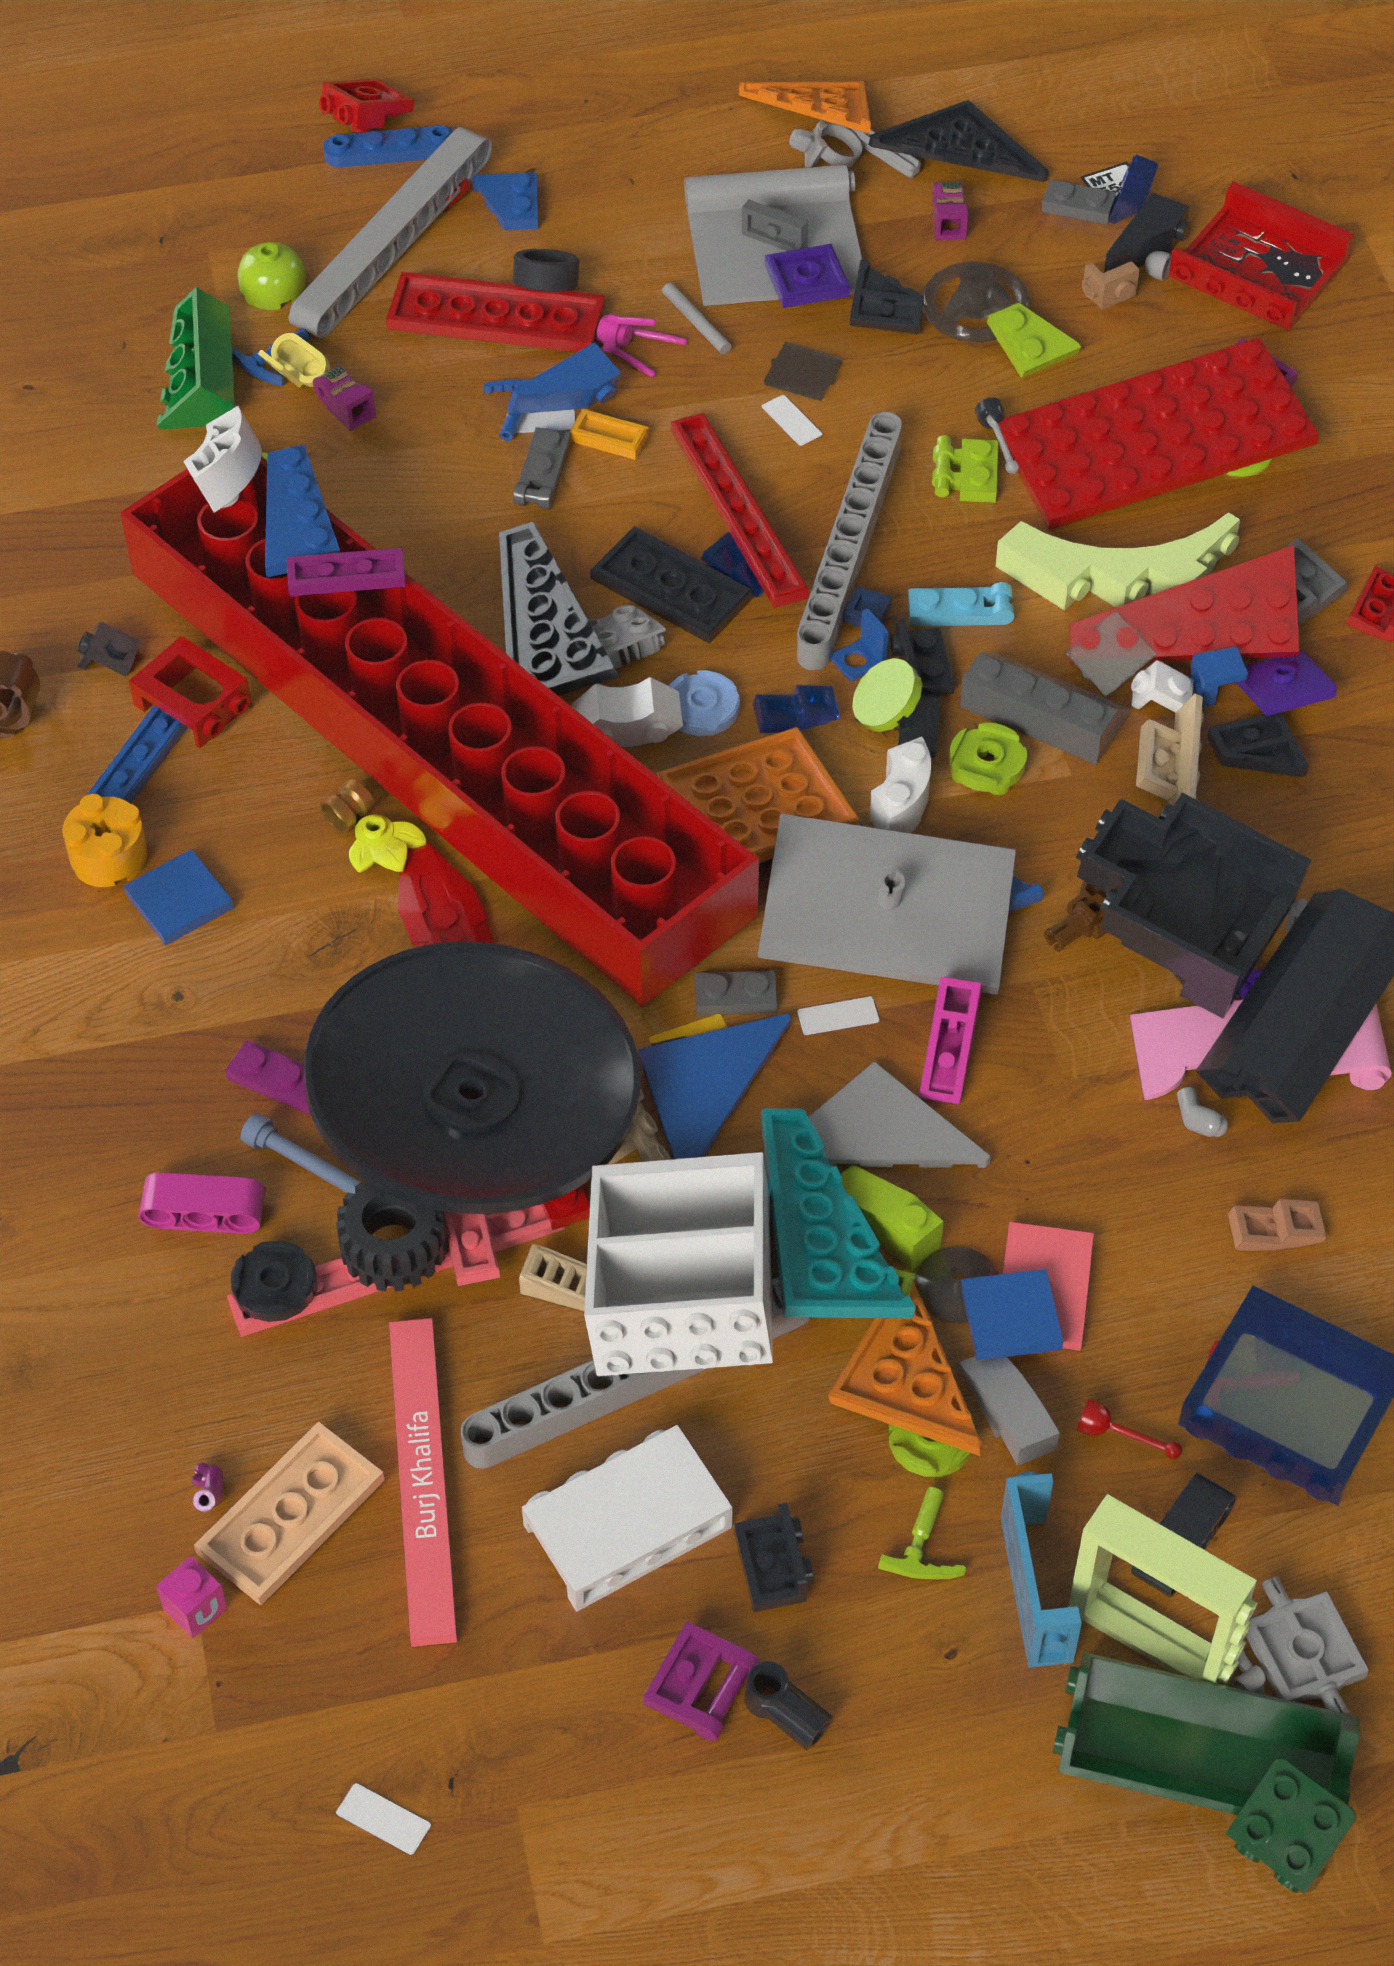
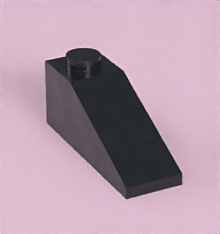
M1152 192L1106 253L1104 273L1131 261L1139 268L1145 265L1146 257L1155 251L1171 253L1177 243L1185 241L1191 227V222L1187 221L1190 206Z

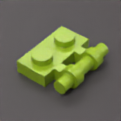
M939 436L937 438V445L933 448V461L936 464V468L932 472V485L935 487V495L942 498L949 495V490H960L959 501L996 503L998 440L962 439L961 449H954L951 446V438L949 436ZM950 466L961 467V472H953Z

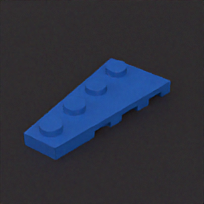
M305 445L268 452L265 549L267 578L287 573V557L340 553Z

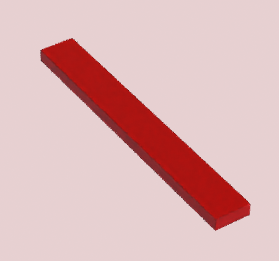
M700 413L671 421L672 434L773 608L809 599V588L706 415Z

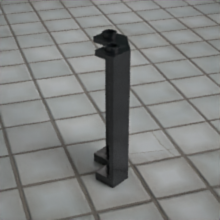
M1343 889L1313 894L1196 1070L1199 1076L1220 1099L1248 1096L1272 1124L1299 1122L1394 976V913Z

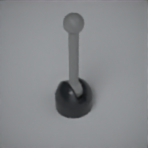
M999 398L984 399L975 407L977 419L984 428L994 430L1007 462L1005 469L1009 474H1015L1019 471L1016 460H1013L999 426V423L1005 418L1003 404Z

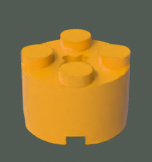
M88 794L80 800L79 805L70 811L64 821L62 833L69 862L76 876L84 883L95 887L116 886L115 881L126 877L129 881L135 878L145 867L148 859L147 844L139 810L135 805L116 797H101L98 794Z

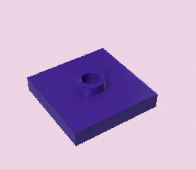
M832 244L765 255V267L783 308L850 296V285Z
M1302 650L1299 651L1298 657H1275L1246 665L1247 679L1235 682L1266 716L1336 697V684Z

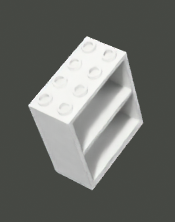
M763 1152L592 1166L584 1316L597 1376L773 1363L772 1213Z

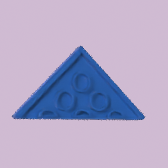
M789 1013L638 1049V1058L672 1159L706 1156L718 1138L722 1126L728 1117L733 1115L746 1095L757 1073L761 1072L774 1052L775 1045L783 1033L789 1029Z

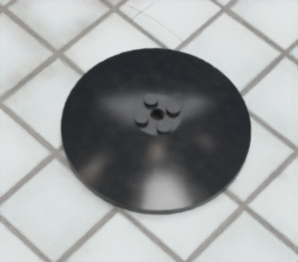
M445 942L425 945L396 953L366 967L350 978L327 1001L315 1020L305 1050L304 1088L309 1112L321 1137L337 1158L360 1178L393 1197L433 1210L452 1213L493 1214L523 1210L557 1199L582 1186L592 1178V1166L607 1165L622 1147L635 1119L640 1094L641 1070L638 1052L625 1021L612 1003L591 983L571 969L539 954L494 943ZM473 1090L481 1094V1097L467 1099L461 1093Z

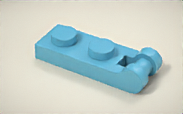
M999 582L991 587L908 589L910 626L1009 624L1015 618L1014 607L1010 603L1013 598L1012 587L1008 583Z

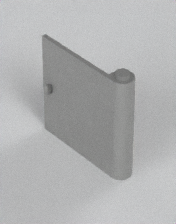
M847 165L685 177L686 209L703 306L779 300L765 267V255L785 252L786 250L742 234V206L748 199L807 220L808 247L832 244L850 285V294H854L862 256L849 202V192L855 191L854 171H848Z

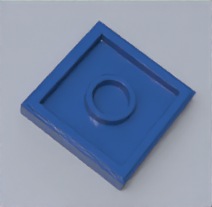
M192 849L123 886L126 896L165 946L234 908L232 899Z
M1046 1269L961 1279V1291L976 1360L1062 1350L1063 1338Z

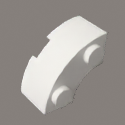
M239 406L206 424L207 435L203 444L194 454L183 461L214 512L222 507L231 506L238 500L239 493L250 482L261 461L260 442Z
M651 677L639 684L627 687H607L596 683L572 703V708L621 747L662 742L669 735L683 727L679 691Z
M922 737L888 749L886 780L883 784L871 790L870 821L875 828L911 833L921 822V816L929 799L931 775L930 753Z

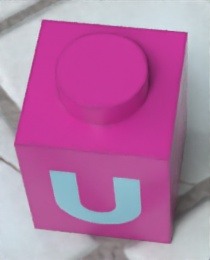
M192 1556L156 1585L163 1610L192 1638H195L227 1610L221 1584Z

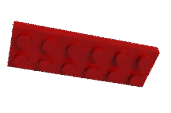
M401 272L386 317L387 330L579 352L596 341L597 328L605 307V295L572 291H536L512 284Z

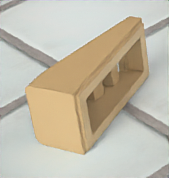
M532 1244L519 1277L520 1294L585 1311L587 1264L552 1249ZM539 1269L545 1270L543 1278L537 1276ZM556 1273L563 1275L559 1284L553 1282ZM573 1278L580 1280L576 1291L570 1290Z

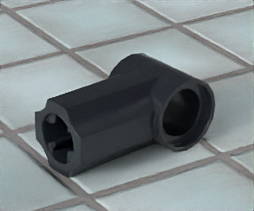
M764 1661L756 1664L750 1670L744 1694V1702L750 1713L759 1718L769 1719L805 1750H809L812 1746L814 1747L831 1725L833 1716L791 1683L787 1672L781 1665L775 1662ZM767 1684L774 1687L777 1693L770 1696L763 1695L755 1687Z

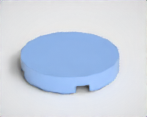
M701 670L697 671L696 675L688 676V673L683 674L669 684V687L679 691L683 727L679 729L681 732L694 736H713L727 730L736 721L740 712L739 694L734 683L724 675Z

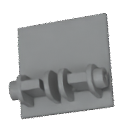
M635 605L618 607L613 611V614L601 619H589L616 669L622 666L621 662L624 665L630 663L629 654L634 661H637L640 657L643 658L659 652L660 647L665 645L661 632L666 631L665 627Z

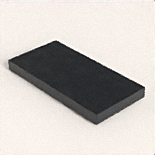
M635 526L590 570V579L709 644L753 599V590Z

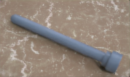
M256 1112L250 1116L242 1128L240 1140L252 1148H262L264 1150L271 1148L342 1191L355 1194V1186L360 1183L359 1180L278 1134V1129L274 1127V1122L266 1116Z

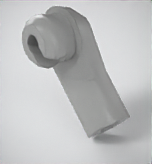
M1186 1087L1177 1092L1182 1120L1188 1130L1207 1137H1220L1226 1133L1228 1129L1226 1117L1220 1115L1215 1110L1201 1106L1195 1088Z

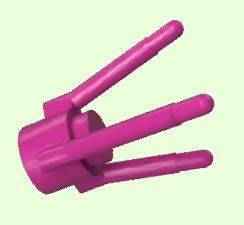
M609 314L602 317L597 328V340L604 343L603 351L616 355L650 377L656 375L655 371L618 347L622 345L627 346L632 335L680 345L687 344V339L631 326L656 325L655 319L621 317Z

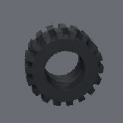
M360 1182L355 1186V1194L348 1192L343 1198L344 1206H339L337 1211L338 1222H336L341 1258L343 1264L347 1265L348 1272L353 1278L359 1276L360 1283L367 1287L374 1283L379 1291L386 1292L387 1286L395 1287L396 1292L403 1291L404 1285L409 1283L414 1288L422 1284L421 1277L430 1278L436 1273L435 1265L441 1266L444 1260V1251L447 1250L444 1211L411 1204L393 1197L371 1184L366 1185L364 1182ZM389 1225H401L412 1229L407 1235L394 1240H383L372 1236L377 1230Z

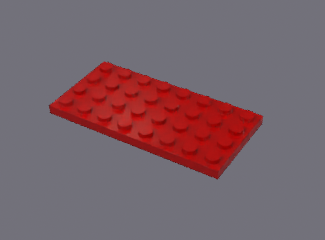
M1260 337L1004 418L999 423L1001 433L1013 460H1016L1018 464V474L1048 530L1318 444L1319 433Z

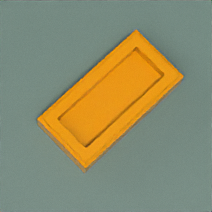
M582 409L570 430L571 442L636 460L649 436V427Z

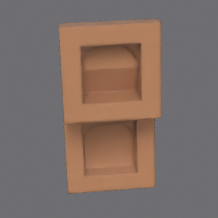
M1279 1199L1273 1208L1234 1205L1228 1213L1236 1250L1264 1251L1296 1248L1321 1243L1327 1238L1319 1204L1316 1201Z

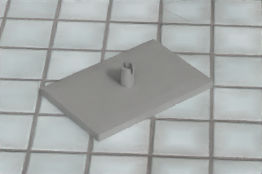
M780 814L758 958L939 985L940 977L942 976L981 983L982 992L998 994L1016 850Z

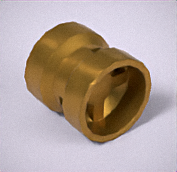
M348 779L339 787V793L336 796L331 795L320 804V811L325 820L341 833H347L355 826L356 818L366 816L375 807L374 800L369 791L361 783L353 779Z

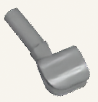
M1243 1650L1238 1658L1240 1662L1238 1666L1242 1674L1234 1678V1686L1238 1689L1263 1694L1265 1690V1674L1260 1667L1252 1665Z

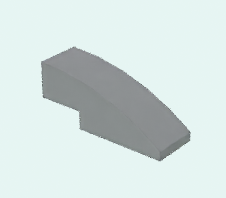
M976 1356L958 1363V1369L995 1437H1002L1017 1466L1057 1450L1060 1435L1057 1427L1034 1390L1007 1357L976 1360Z

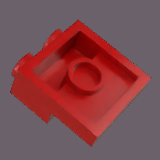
M378 78L323 82L319 107L323 114L333 115L332 118L339 121L340 124L350 125L351 130L367 133L371 128L384 127L385 117L396 118L399 117L400 113L413 112L414 99Z

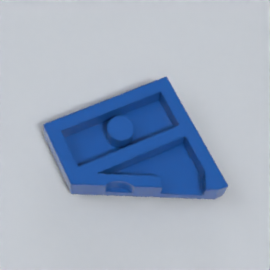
M537 173L475 175L472 178L473 190L475 192L479 191L485 198L486 207L497 216V221L504 230L538 229Z

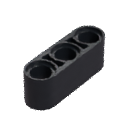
M1196 1473L1160 1522V1525L1205 1550L1230 1514L1237 1496L1202 1474ZM1132 1566V1575L1168 1597H1172L1175 1594L1176 1590Z

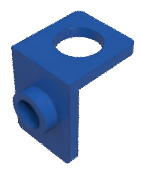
M868 608L863 610L860 640L831 654V661L849 681H855L863 677L870 668L881 661L887 660L888 630ZM859 654L867 662L865 665L855 668L847 665L845 659L849 655Z

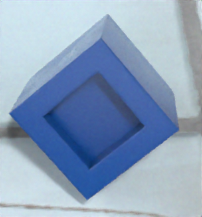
M1237 647L1193 655L1190 678L1194 680V693L1203 697L1202 707L1215 705L1219 685L1245 681L1247 679L1248 672Z

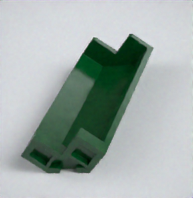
M1083 1652L1080 1668L1070 1667L1065 1691L1066 1694L1074 1695L1068 1727L1058 1725L1052 1752L1053 1754L1061 1755L1058 1770L1060 1773L1238 1815L1272 1764L1278 1759H1287L1346 1804H1349L1350 1776L1360 1736V1717Z

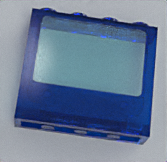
M1252 1285L1186 1397L1178 1425L1184 1427L1196 1438L1208 1439L1222 1446L1230 1455L1237 1459H1247L1265 1468L1274 1478L1288 1480L1306 1489L1312 1497L1321 1501H1329L1339 1506L1347 1482L1394 1399V1354Z

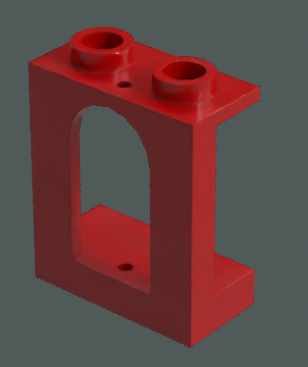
M182 635L129 680L134 706L146 712L155 705L193 730L195 745L199 749L209 740L216 738L225 726L237 716L242 715L249 705L252 704L247 677ZM197 668L217 681L222 686V693L213 702L197 704L172 688Z

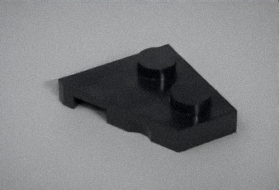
M860 259L850 315V326L919 334L924 296L911 288L903 287L897 279L889 274L886 277L871 268V263Z
M1282 713L1270 716L1261 715L1209 727L1207 738L1221 766L1303 777L1307 774L1308 764Z

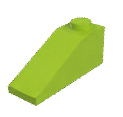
M851 1165L841 1173L842 1185L848 1196L853 1195L880 1245L907 1270L912 1272L941 1248L944 1221L914 1194L855 1165Z

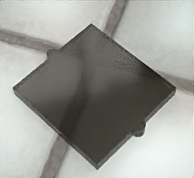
M785 342L778 356L771 360V368L764 379V385L822 401L830 384H835V375L842 364V358Z
M1115 610L1093 628L1099 632L1101 637L1100 643L1096 648L1084 649L1077 642L1065 652L1069 660L1082 672V679L1089 680L1106 699L1157 655L1140 636L1137 644L1131 648H1123L1117 643L1116 634L1118 630L1122 627L1130 626Z

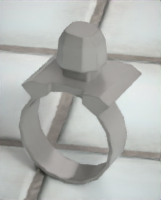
M823 120L818 122L812 133L802 129H795L789 139V145L793 149L805 153V168L815 167L820 157L833 166L847 165V168H851L860 157L863 149L860 139L850 129L834 123L826 124ZM829 135L842 140L850 147L854 156H843L835 152L821 136Z

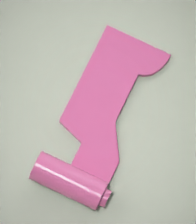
M1243 999L1235 1000L1223 1019L1200 1006L1130 1015L1144 1100L1154 1099L1173 1091L1182 1083L1185 1077V1070L1197 1069ZM1375 1004L1330 1074L1349 1073L1351 1083L1364 1090L1379 1089L1392 1075L1377 1004Z

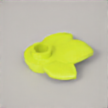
M368 815L359 820L355 826L356 841L349 850V858L351 864L359 873L367 870L374 863L396 872H403L407 861V848H418L426 845L427 842L421 829L412 823L405 821L391 822L390 819L383 815Z

